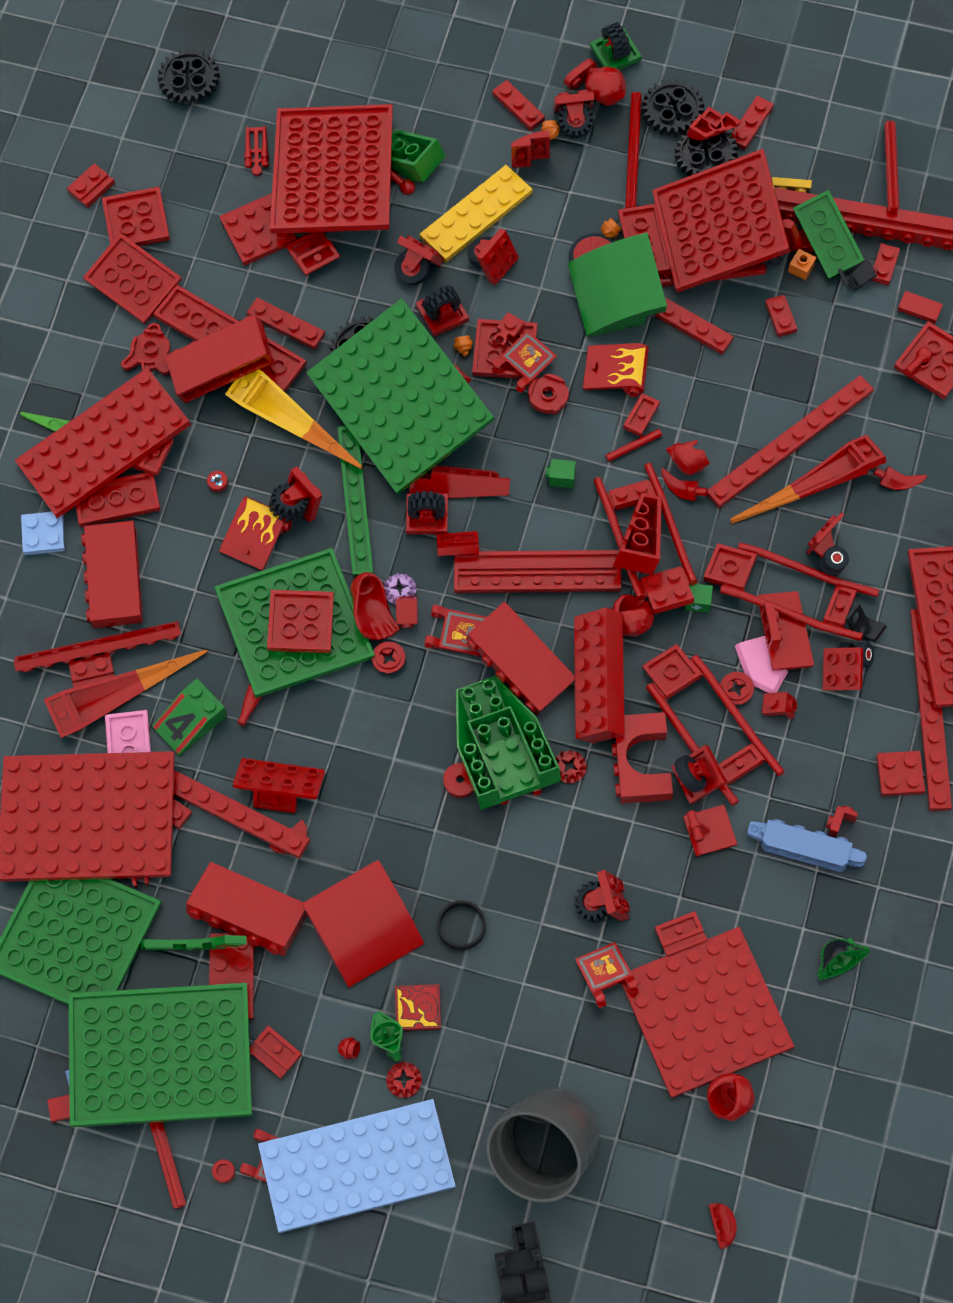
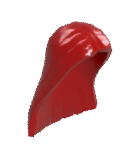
M370 572L359 574L352 581L350 587L354 604V619L358 630L364 637L373 640H382L393 636L401 627L396 624L391 615L382 581L377 575Z

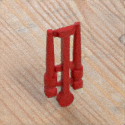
M266 126L246 127L244 165L245 168H251L252 162L255 163V166L252 168V174L260 176L262 169L259 166V162H261L262 167L269 166ZM263 131L262 148L259 149L258 133ZM250 132L254 133V149L250 147ZM252 153H255V159H252Z

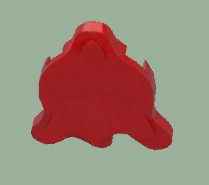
M151 323L147 329L143 330L144 333L133 338L130 345V353L121 362L123 370L129 371L141 365L142 371L148 368L150 372L156 370L162 375L170 374L166 355L170 354L171 350L169 340L161 331L159 324Z

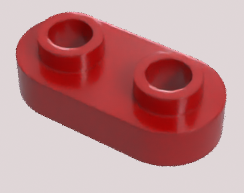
M591 58L586 59L566 76L564 85L570 90L577 89L592 70L597 68V64Z

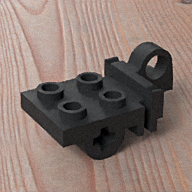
M535 1222L512 1226L516 1249L494 1254L495 1261L502 1260L503 1263L496 1266L504 1303H551L542 1256H535V1253L541 1252Z

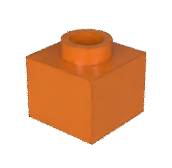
M798 249L790 262L788 272L806 280L815 266L817 257Z

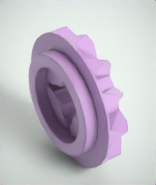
M397 573L396 575L389 576L387 581L384 582L386 598L393 604H396V597L415 596L416 584L413 578H410L407 574ZM398 582H400L402 587H405L402 589V595H399L398 590L394 589L397 588Z

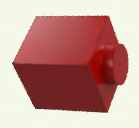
M418 596L396 597V624H401V627L405 628L414 627V624L418 623Z

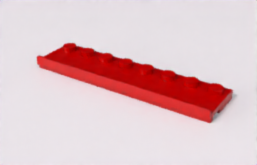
M618 550L479 551V553L454 555V593L621 592V568L613 567Z

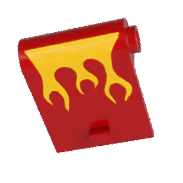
M641 343L588 346L583 389L623 388L624 392L630 397H638L644 393L649 352L648 346Z
M245 496L240 502L219 552L263 571L279 535L290 530L292 520H289V522H285L286 518H283L282 521L279 520V515L273 516L270 506Z

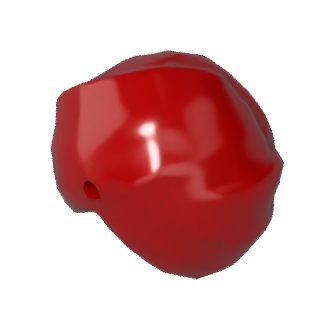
M594 68L586 77V90L594 92V99L605 106L616 104L626 94L625 79L616 68Z
M625 594L621 595L611 607L612 610L622 613L623 636H639L648 631L653 624V610L651 605L644 599L638 600L636 596Z
M735 1073L720 1075L710 1083L707 1090L709 1109L719 1119L736 1121L748 1114L753 1108L755 1101L753 1087L749 1080L742 1075Z

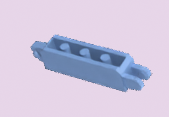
M778 819L768 820L767 823L751 821L749 824L747 836L762 842L761 847L769 853L837 872L845 870L847 865L857 868L863 867L867 860L865 852L852 848L853 843L848 842L843 837H829L824 832H811L800 825H786L785 822Z

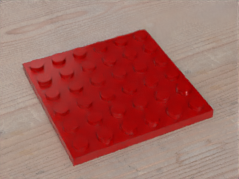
M764 149L652 190L677 292L791 252Z
M740 927L712 937L706 942L678 953L665 956L630 970L639 988V991L634 994L630 993L625 981L621 982L671 1099L711 1083L720 1075L738 1072L794 1049V1044Z

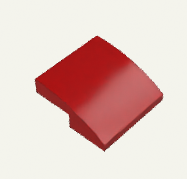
M549 130L528 134L511 143L512 168L531 167V160L550 158Z
M311 232L286 245L290 256L305 276L340 258L330 240L328 241L323 232Z

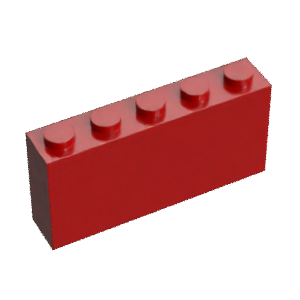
M255 314L230 324L217 332L210 333L208 336L198 341H193L189 345L176 349L166 355L176 395L184 403L274 363L263 323Z
M134 521L84 526L85 534H81L82 545L86 548V552L82 553L84 565H87V571H84V582L88 584V590H85L86 603H89V609H86L87 622H91L93 629L143 623L137 530Z
M505 601L467 634L466 643L468 647L474 652L477 651L482 656L481 660L488 667L491 666L496 671L495 675L503 683L506 682L511 687L510 691L517 698L520 697L525 702L524 705L537 716L575 682V676Z
M212 862L209 863L186 902V912L191 918L203 920L211 927L221 928L230 935L246 936L250 944L264 947L270 953L282 956L286 955L307 917L302 906L303 902Z

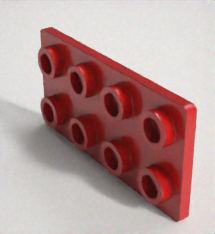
M795 591L758 595V597L772 602L765 603L764 607L759 606L772 670L813 667L814 661L806 625L778 614L773 605L775 603L803 614L799 593Z
M242 758L233 781V788L252 790L253 807L296 813L297 797L315 800L318 798L325 770Z

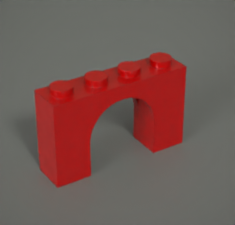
M665 712L624 715L625 736L615 738V743H612V756L617 758V763L613 764L614 776H618L619 784H615L616 797H620L621 804L672 800L671 773L642 774L635 771L629 765L626 758L627 752L636 743L666 740Z

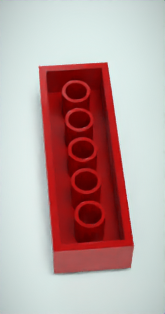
M605 607L574 617L576 739L592 744L625 736L622 613Z

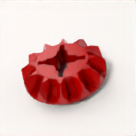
M383 642L373 650L375 655L372 658L373 666L379 672H384L388 675L389 673H396L400 668H403L405 652L397 643ZM393 653L392 659L394 661H388L384 664L385 658L383 657V655L389 656Z
M742 672L729 673L720 683L734 705H743L751 699L754 692L752 680ZM733 681L738 687H743L740 689V696L735 691H731L733 689Z
M570 749L565 752L561 751L555 757L560 769L562 782L575 783L584 777L587 766L585 758L579 752H574ZM574 760L573 767L575 769L570 768L565 773L566 765L564 763L569 764Z
M401 1062L394 1064L387 1074V1087L397 1097H411L421 1087V1073L412 1063ZM403 1071H405L406 1077L410 1078L406 1082L405 1089H403L401 1081H397L398 1078L402 1077Z

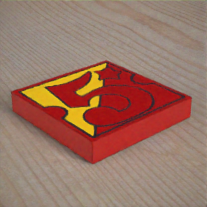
M439 984L395 986L396 1021L402 1026L403 1031L441 1030Z

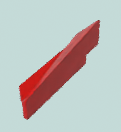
M436 465L432 468L431 473L424 474L410 485L409 494H416L418 491L420 493L422 491H426V493L433 491V493L448 494V498L504 496L509 494L510 478L499 477V473L495 471Z

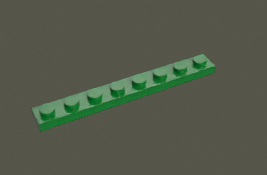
M347 426L337 427L339 444L362 465L360 444ZM341 459L353 578H356L363 572L373 573L363 470Z

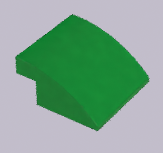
M648 233L606 244L568 263L586 337L645 325L646 316L666 312L667 304Z

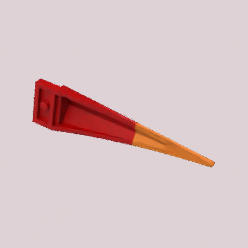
M867 434L849 441L818 466L787 487L730 519L731 524L868 474V470L886 463V456Z
M202 650L67 689L44 699V702L60 737L63 738L90 725L201 657L208 650Z

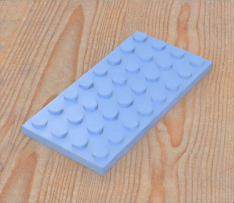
M433 1099L258 1143L278 1233L456 1188Z

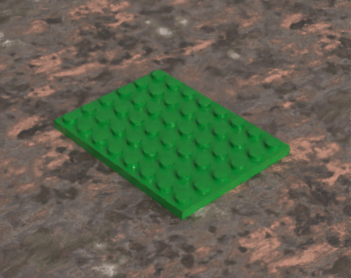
M402 298L306 372L398 495L495 420L487 407Z
M247 983L68 993L71 1128L252 1116Z

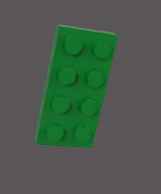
M829 190L793 208L828 280L839 274L838 269L841 268L846 271L864 261Z

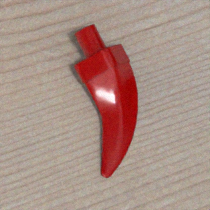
M889 466L885 471L878 467L873 471L875 476L881 478L880 485L894 490L912 488L927 478V475L905 476Z
M664 468L661 469L664 482L676 496L688 501H695L698 496H707L708 489L700 488L698 481L678 480Z

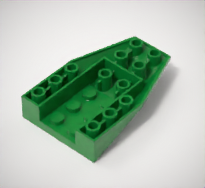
M496 676L456 689L457 749L481 810L561 781L558 763L537 717Z

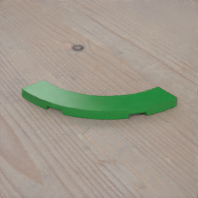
M223 935L214 938L185 940L144 939L141 941L140 949L152 951H168V949L182 951L225 949L226 946L239 947L245 945L246 936Z

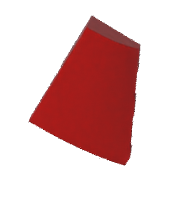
M708 107L690 125L687 137L694 140H706L739 126L741 121L728 112L722 115Z

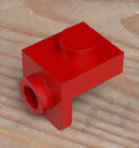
M788 692L764 693L763 715H785L789 719H794L797 702Z
M837 806L835 815L829 816L826 828L830 829L828 836L836 838L842 819L855 823L858 813L851 807Z

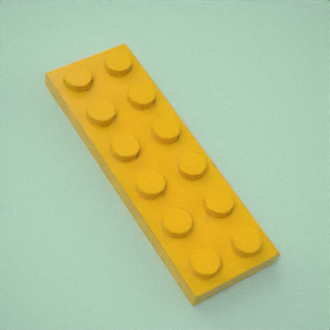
M505 165L419 234L420 239L426 245L439 252V257L446 263L533 193V189L512 169Z

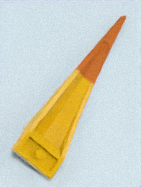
M260 369L235 380L226 392V396L244 409L363 469L357 460Z

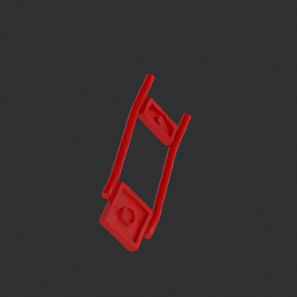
M646 463L644 468L649 480L609 490V493L606 492L600 477L595 478L593 481L606 511L618 548H620L623 535L614 509L617 511L636 505L641 493L661 497V510L683 568L681 566L642 577L641 580L638 579L636 571L627 570L637 599L643 600L647 597L653 613L657 614L694 603V597L689 584H697V579L652 463Z
M740 542L738 549L717 543L704 574V581L720 585V593L740 598L760 607H764L765 603H772L744 591L758 555L836 586L823 622L773 603L774 609L778 611V614L825 632L858 641L862 640L863 633L844 628L846 624L845 618L850 613L857 592L878 597L879 589L839 579L760 547Z
M676 644L642 665V670L653 682L646 686V690L662 711L665 712V715L692 753L698 750L699 747L666 700L699 680L701 676L705 677L752 744L718 764L727 781L719 790L732 806L738 804L739 800L728 786L763 764L764 761L769 764L777 776L784 774V769L760 741L698 655H694L689 660Z

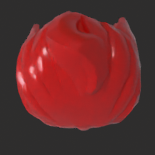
M697 440L684 444L676 443L666 449V452L671 456L677 468L686 475L696 474L710 464L704 450L693 448L694 445L698 444Z

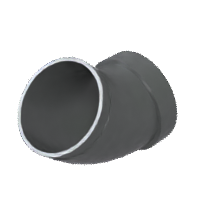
M556 1087L537 1090L523 1098L519 1103L508 1108L492 1127L486 1145L490 1167L498 1180L508 1190L524 1199L535 1202L559 1200L574 1189L596 1156L599 1146L598 1120L587 1101L570 1090ZM522 1115L536 1116L557 1126L570 1140L576 1153L578 1167L562 1174H546L527 1164L521 1157L515 1143V1131Z

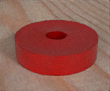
M463 763L453 764L445 771L443 776L444 787L451 796L465 798L474 792ZM463 778L464 782L458 783L457 779Z

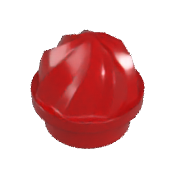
M353 1037L344 1038L338 1044L340 1055L348 1060L351 1058L356 1059L360 1052V1042L356 1041Z

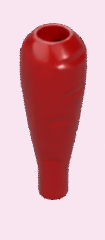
M250 684L247 688L241 715L237 722L241 726H245L250 714L261 699V697L255 698Z

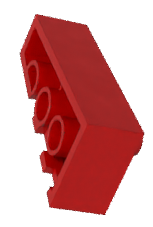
M641 493L613 567L653 575L660 561L661 497Z

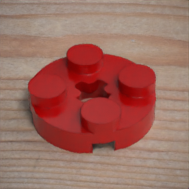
M545 374L544 377L534 379L528 389L530 406L545 414L559 413L565 407L569 398V391L564 380L553 374ZM549 390L552 391V397H545L543 394Z

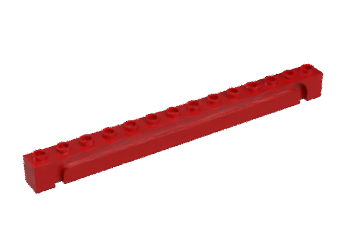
M775 188L782 219H790L796 223H799L793 208L817 196L816 194ZM833 198L850 233L953 250V218L898 209L897 213H890L888 207Z

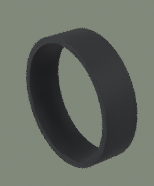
M464 900L454 901L445 906L438 917L439 936L452 949L469 950L477 946L485 935L486 923L484 914L472 902ZM460 906L475 910L483 921V929L478 938L464 945L448 941L440 929L443 916L449 910Z

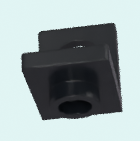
M868 259L849 272L841 268L838 269L846 286L855 291L877 276Z
M858 603L845 618L851 630L863 633V638L876 642L887 628L886 624L866 617L861 605ZM858 612L859 617L857 621L853 623V617Z

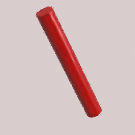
M657 429L606 454L605 458L610 462L661 437L662 433L660 429Z

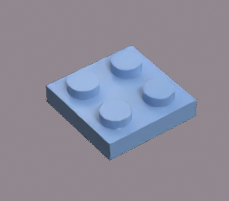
M53 512L21 515L24 555L65 551L64 515L58 519Z

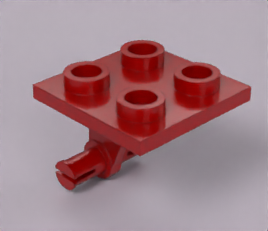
M725 805L699 812L692 810L683 816L696 857L737 846Z

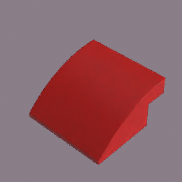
M379 860L302 903L303 909L314 925L317 936L348 988L424 945V941Z

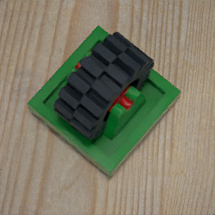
M618 22L602 28V37L590 42V48L602 67H613L621 70L642 60L641 54L625 28Z

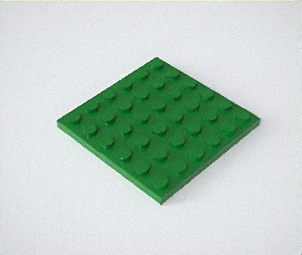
M333 548L214 586L255 698L333 673L375 657L368 637H364L356 625L353 613V599ZM271 590L334 592L331 653L267 651Z
M111 879L29 881L0 937V976L69 1005L68 993L118 991L140 949L141 941L145 939L162 902Z

